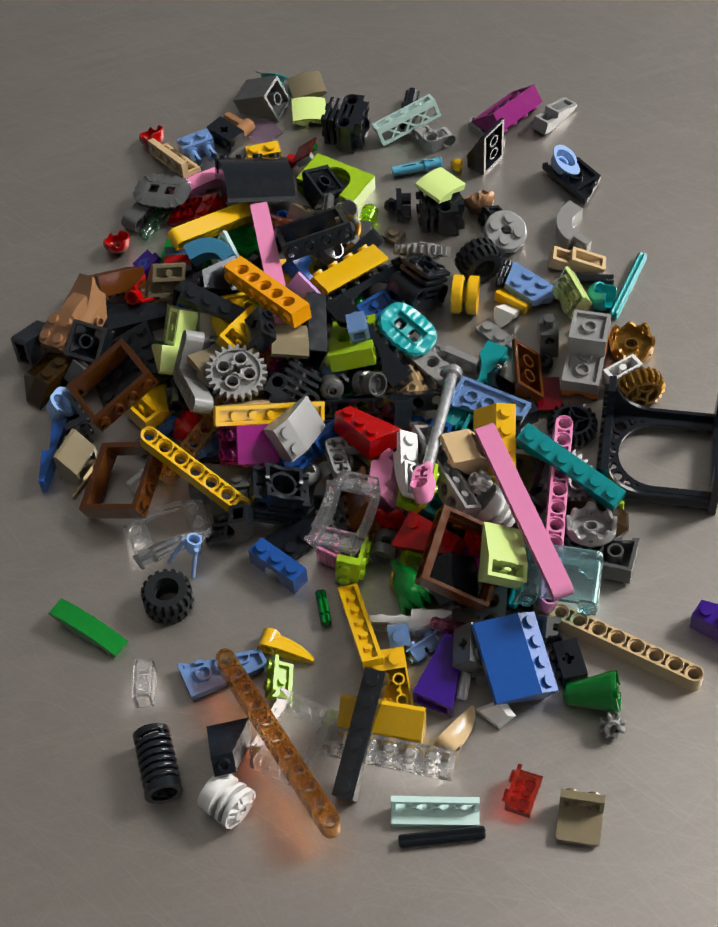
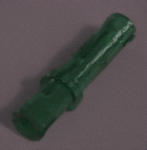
M174 208L159 209L153 218L146 222V226L140 231L139 236L143 240H148L154 232L158 231L159 225Z

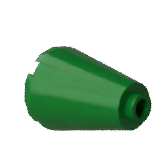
M611 670L566 684V688L562 689L563 701H567V704L571 706L613 713L620 712L622 702L621 692H619L620 679L618 671Z

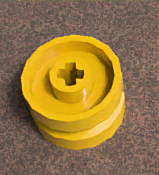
M454 274L450 292L451 313L461 314L465 303L467 315H477L480 276L470 275L467 286H465L464 275Z

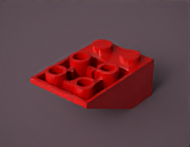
M219 193L195 196L187 199L182 206L174 209L167 222V226L177 227L228 206L222 201Z

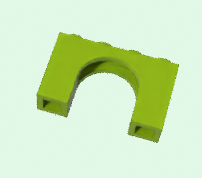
M319 153L303 169L307 170L328 165L339 180L348 183L347 187L339 195L340 203L345 199H350L357 204L358 209L376 188L375 175ZM302 172L296 177L297 190L303 192Z
M376 314L366 315L368 324H374L379 331ZM333 322L332 329L330 330L331 338H328V355L325 356L326 364L330 366L332 373L375 365L377 354L373 340L352 343L348 328L339 327L336 322Z

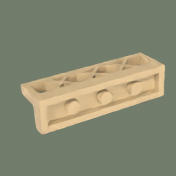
M154 138L147 140L151 155L179 176L187 178L201 171L200 166L168 143L162 145Z

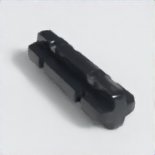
M505 259L503 261V266L495 282L497 289H502L505 286L513 263L511 260Z

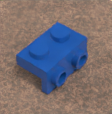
M384 288L356 305L355 308L358 312L360 310L364 311L365 315L376 314L378 321L380 313L387 306L395 302H393Z

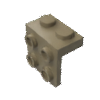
M573 788L561 789L555 839L559 842L598 847L600 845L606 795H601L598 792H579Z

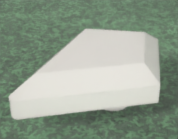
M494 702L476 708L478 714L498 729H501L516 716L508 704L494 705Z

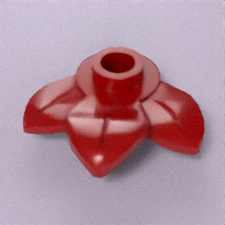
M377 508L374 512V520L380 524L381 529L386 528L398 532L406 519L400 508H396L389 513Z

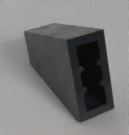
M231 256L193 274L192 283L216 295H230L239 292L234 285L229 284L225 280L223 267L236 259V256Z
M36 320L11 337L19 363L33 367L47 350L40 346L41 343L39 341L40 332L46 322Z

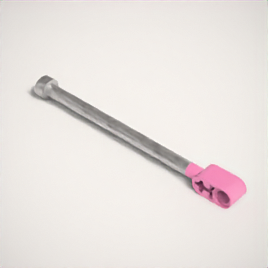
M448 364L444 368L443 380L445 382L423 463L414 469L410 486L417 504L430 502L434 495L436 482L433 469L441 442L438 436L443 434L455 385L460 382L462 377V369L456 364Z

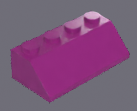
M535 84L512 91L474 118L472 122L487 132L502 117L504 118L505 133L508 131V127L518 123L517 120L527 117L528 112L537 110L538 105L543 101Z

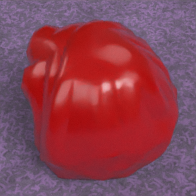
M185 409L175 419L173 437L182 445L200 438L203 439L206 436L204 418L195 412H191L189 409Z

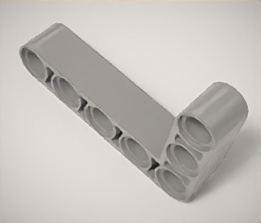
M184 330L175 362L173 379L191 412L211 414L214 403L213 397L206 385L197 378V370L187 362V355L203 349L204 333Z

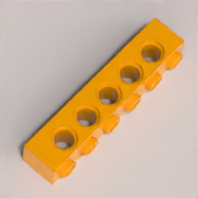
M242 256L223 266L225 271L224 278L229 284L231 283L239 291L248 295L250 299L258 302L261 307L271 311L274 316L279 317L285 324L296 328L312 318L310 304Z

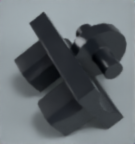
M396 188V200L389 198V200L384 202V209L389 213L397 211V223L402 222V217H412L411 205H409L411 204V193H401V188Z

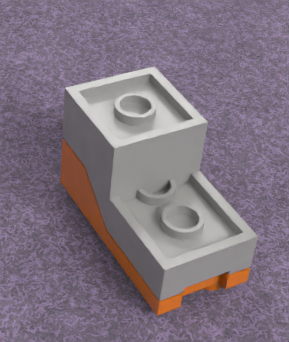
M574 309L568 336L567 355L561 379L560 391L562 395L582 394L589 399H598L602 370L608 348L611 314Z

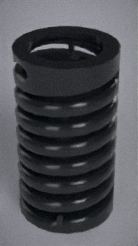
M164 723L147 724L138 728L133 733L145 801L152 804L171 802L179 798L183 793L177 758L175 757L176 753L172 742L173 739L170 734L171 729ZM173 793V794H171V795L164 796V797H159V796H158V795H167V794Z

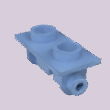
M439 628L434 632L432 629H429L421 635L423 638L417 643L413 640L411 645L405 646V654L409 655L407 660L410 664H417L428 655L424 650L425 647L430 653L437 649L443 638L441 635L438 636L436 634L440 630Z

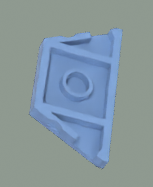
M513 262L505 282V290L525 301L530 306L552 303L553 299H556L552 290L554 285L517 262Z

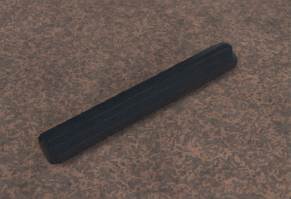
M484 826L400 834L398 842L401 848L479 840L486 838V830Z

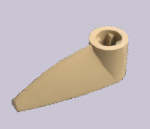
M471 705L436 739L434 747L449 759H453L459 753L462 745L470 735L475 721L476 708Z

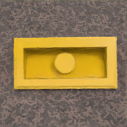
M504 288L495 292V301L518 308L523 315L532 307Z

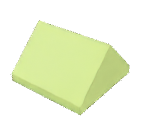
M152 344L151 347L158 374L173 375L179 346Z

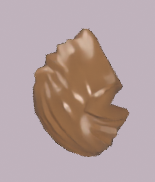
M482 190V193L476 192L463 198L464 204L469 211L481 213L483 206H492L495 194L492 190H489V192Z

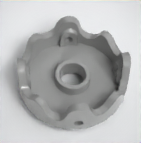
M500 210L489 216L482 228V233H484V237L494 242L503 255L510 252L515 253L522 247L527 237V227L524 220L516 213ZM501 228L509 229L510 234H504Z
M594 501L587 502L585 507L581 509L573 508L571 514L566 515V533L577 544L589 548L602 546L613 540L616 535L617 516H613L610 509L600 511Z

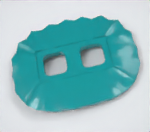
M392 303L378 316L377 325L379 332L384 335L385 339L392 346L404 352L407 356L415 358L423 356L436 344L437 333L432 323L419 311L406 303ZM397 319H401L406 323L402 330L394 325ZM411 331H415L420 335L416 342L408 337Z

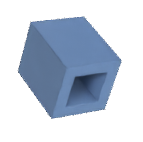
M356 311L345 315L352 343L370 339L364 311Z
M408 621L387 624L390 648L411 645Z

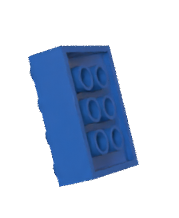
M534 611L515 613L471 624L494 705L541 700L559 691Z

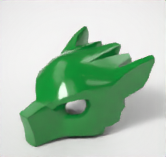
M397 559L390 562L394 573L392 586L401 614L406 616L405 608L410 612L414 607L425 608V601L429 604L431 603L429 593L432 595L433 593L431 590L414 583L418 570L404 566Z

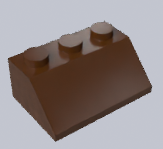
M132 266L89 276L95 278L97 287L101 292L105 293L107 300L111 299V295L114 294L116 297L124 296L145 273L143 266ZM146 278L139 285V290H141V288L146 287Z
M513 339L511 360L514 396L523 400L530 397L534 403H537L544 398L540 354L518 340Z
M364 466L360 467L345 485L346 494H342L347 529H352L353 537L377 532Z

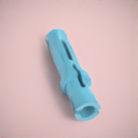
M442 157L424 158L422 161L392 166L393 177L420 171L428 172L431 169L443 167Z

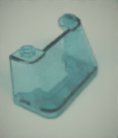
M525 543L528 560L527 583L515 589L514 603L522 606H531L537 601V598L553 600ZM553 544L574 589V594L555 601L577 604V610L583 615H596L602 579L603 554L595 550Z

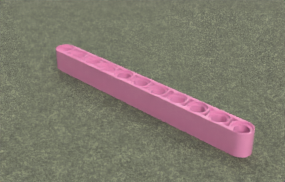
M267 201L250 204L263 271L286 287ZM273 315L274 323L285 324L279 317Z
M561 415L556 419L552 439L558 444H563L561 446L571 452L573 421L569 416ZM549 465L544 527L553 546L556 547L555 550L562 562L569 477ZM540 574L537 606L541 612L551 613L555 610L558 600L553 601ZM544 599H549L552 602H546Z
M490 423L474 429L481 450L551 598L555 601L574 594L568 574L495 424Z

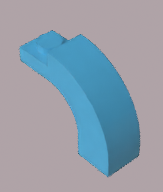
M199 238L184 245L189 259L195 266L211 259L223 261L231 256L238 258L230 246L216 238Z

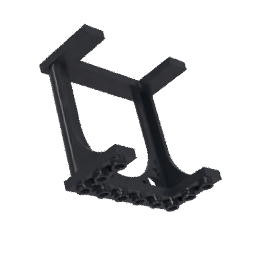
M610 376L609 383H605L603 406L605 407H602L601 418H605V422H601L600 433H604V435L599 437L598 448H602V452H598L596 470L626 491L623 500L708 509V515H715L718 504V395L714 414L650 408L627 399L618 388L617 376ZM615 424H623L627 430L620 431L615 427ZM652 426L712 432L709 492L651 486L635 480L627 474L620 463L618 453L621 443L632 432ZM621 474L622 478L617 480L613 475Z

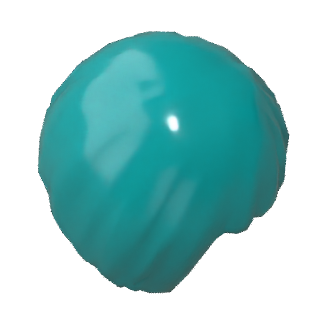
M601 281L593 283L587 289V295L592 302L591 308L598 311L610 309L616 299L617 287L604 284Z

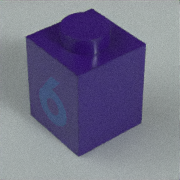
M147 249L132 264L134 266H143L147 279L151 264H161L160 261L162 259L155 252L152 254Z

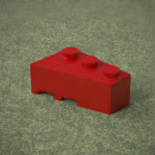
M352 406L335 412L334 431L368 460L379 456L388 448L391 450L397 448V432L401 428Z
M410 510L391 546L398 551L423 554L433 522ZM445 529L437 556L447 552L461 554L466 545L465 540Z

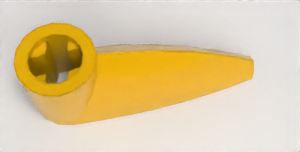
M264 628L257 645V649H261L263 654L269 656L279 654L281 659L313 664L314 657L302 646L281 636L276 629Z

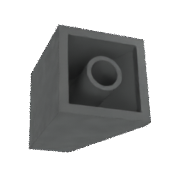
M277 75L246 80L233 99L240 113L273 122H279L291 101Z

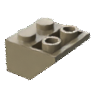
M72 428L53 455L60 479L79 486L98 454L96 447L77 430Z

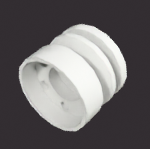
M495 482L489 492H482L480 496H476L482 506L477 519L507 527H512L516 522L499 485Z
M231 773L217 777L213 775L203 787L198 797L197 805L209 816H214L215 820L221 823L223 827L232 829L248 814L255 801L256 793L253 789L247 787L245 783H239L238 778Z

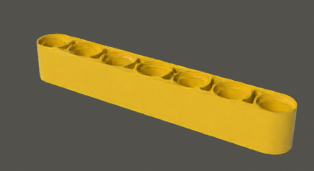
M239 202L174 227L166 234V237L176 250H182L185 244L193 240L212 238L220 235L222 230L230 231L253 222L250 204L260 202Z
M150 426L142 429L140 444L146 451L228 512L231 505L243 503L250 505V500L157 429ZM152 436L154 439L148 441L144 437ZM166 447L169 449V451L162 452L160 451V448ZM182 459L185 463L178 464L175 460ZM195 470L198 471L200 475L194 476L190 472ZM212 482L216 486L210 488L206 485V483ZM228 494L231 496V498L227 500L224 499L221 495Z

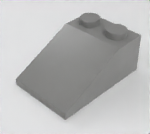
M305 395L266 426L263 431L281 459L294 462L310 448L326 425L308 396Z

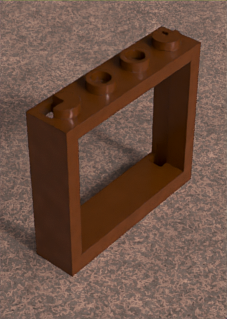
M121 338L66 387L76 401H79L92 423L103 432L159 382L133 349ZM130 356L142 371V374L97 414H94L82 397Z
M140 442L102 443L79 510L89 519L146 518L164 463L146 451ZM164 447L160 448V451L168 452ZM148 455L132 504H101L117 456Z
M444 504L436 512L414 583L481 612L489 607L490 602L493 601L492 593L497 585L483 582L479 597L477 598L430 577L447 521L482 536L483 521Z

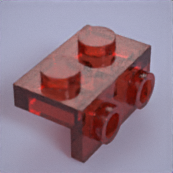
M518 763L516 770L512 769L509 777L511 785L509 789H505L502 801L505 802V811L530 818L543 782V776L522 770L523 765Z

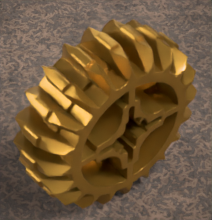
M641 367V369L635 368L634 371H628V374H623L622 378L617 380L621 393L630 401L642 406L657 402V398L662 397L666 387L660 371H657L656 368L651 369V367L646 369L644 367Z

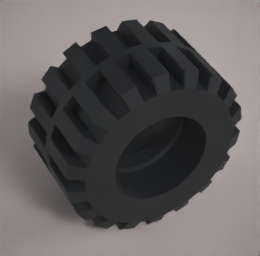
M479 237L464 244L459 249V252H457L454 262L460 274L464 275L466 282L470 275L480 276V284L496 276L503 266L504 258L491 239Z
M163 569V572L158 570L155 572V575L148 576V581L145 580L143 582L144 587H141V597L149 618L155 619L157 623L163 621L164 624H168V622L174 624L177 623L176 620L180 619L182 621L184 615L188 616L190 614V609H193L194 596L189 579L182 572L176 573L175 569H171V571ZM166 593L176 594L175 597L169 600L159 599Z

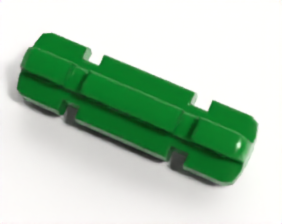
M316 590L315 594L321 626H330L332 620L326 590Z

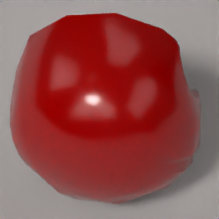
M158 125L156 130L150 127L147 132L140 133V142L148 147L147 140L152 138L162 143L164 140L163 127Z
M119 230L117 235L110 233L104 239L103 246L111 254H122L129 248L130 235L122 230Z

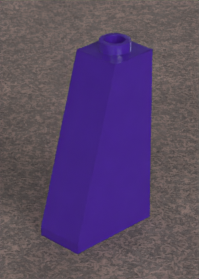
M445 632L413 690V702L452 718L460 670L452 667L454 634L451 635Z

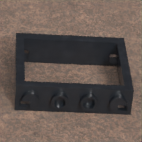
M340 205L273 228L287 263L355 239L350 221ZM293 253L294 257L289 258L288 254Z

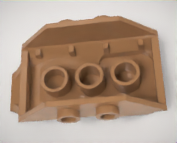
M79 274L59 311L52 313L48 317L40 332L39 341L42 348L64 354L74 319L103 327L107 319L106 296L97 287L94 277Z

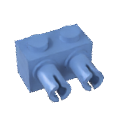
M207 128L176 139L178 151L194 163L197 162L198 166L202 165L203 161L201 158L205 156L211 162L213 161L212 158H218L215 152L213 137Z

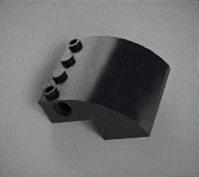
M269 153V157H262V154H252V157H246V154H236V158H229V155H219V158H214L215 179L221 180L223 202L296 200L294 180L289 162L285 157L279 156V153Z

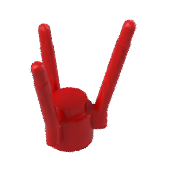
M144 274L131 287V290L125 294V302L130 305L159 300L160 297L142 298V291L138 287L146 278Z

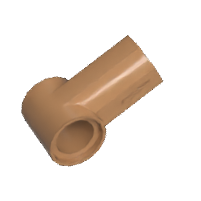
M229 112L224 114V119L244 130L245 137L255 130V124L251 119H242Z

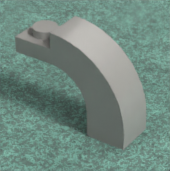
M570 200L558 212L556 238L564 249L571 250L574 246L591 252V240L574 229L582 221L583 208Z

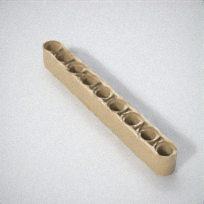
M538 596L534 598V613L563 616L561 623L554 624L553 628L554 626H559L561 632L688 691H697L701 688L704 671L700 666L559 601L553 612L543 613L537 606ZM544 599L546 602H552L549 599Z

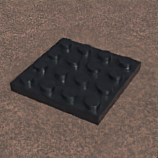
M146 320L112 340L111 346L122 338L133 349L158 382L170 376L168 374H158L151 347L152 344H157L150 324ZM130 356L96 385L103 407L142 374V371Z

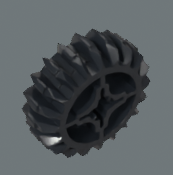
M569 401L568 405L562 403L560 407L555 406L554 410H551L547 418L548 434H552L556 419L561 415H566L573 421L574 428L571 446L576 449L577 445L583 448L584 443L589 445L591 440H594L595 434L598 431V421L591 408L586 409L585 404L579 406L578 402L574 405Z

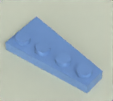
M463 376L454 389L450 408L473 412L475 409L494 403L516 404V420L523 421L531 408V402Z

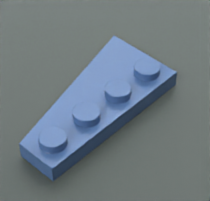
M256 649L234 653V656L229 657L217 656L215 659L207 661L201 659L195 660L194 663L190 664L178 663L177 667L193 701L265 671L267 660L262 650Z

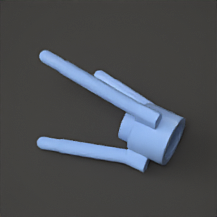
M190 533L186 538H182L167 562L171 563L184 546L188 553L193 554L191 578H195L197 556L201 554L202 536Z

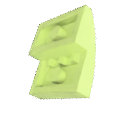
M298 97L291 99L292 124L308 127L309 122L321 124V116L326 111L325 98Z
M439 167L419 179L415 183V187L436 202L442 203L451 200L453 193L464 190L465 183L442 167Z

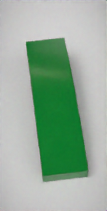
M62 598L48 613L77 637H83L96 648H102L113 658L120 653L128 640L97 618Z

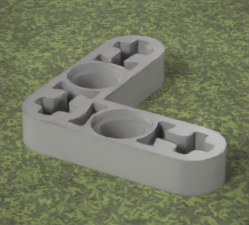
M342 437L329 438L325 441V454L333 478L338 482H346L350 479L351 467L347 455L361 454L354 447L348 446L349 443ZM339 458L342 459V461H334L333 459Z

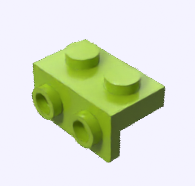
M274 654L270 660L266 661L264 670L267 672L263 684V690H265V699L289 704L292 697L294 664L279 661V654Z

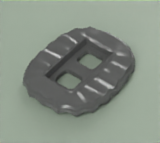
M152 173L150 176H144L142 180L138 181L133 196L135 201L143 206L159 209L176 208L182 206L188 199L191 186L190 182L184 177ZM151 186L159 187L157 192H149ZM166 189H175L172 195L164 194Z

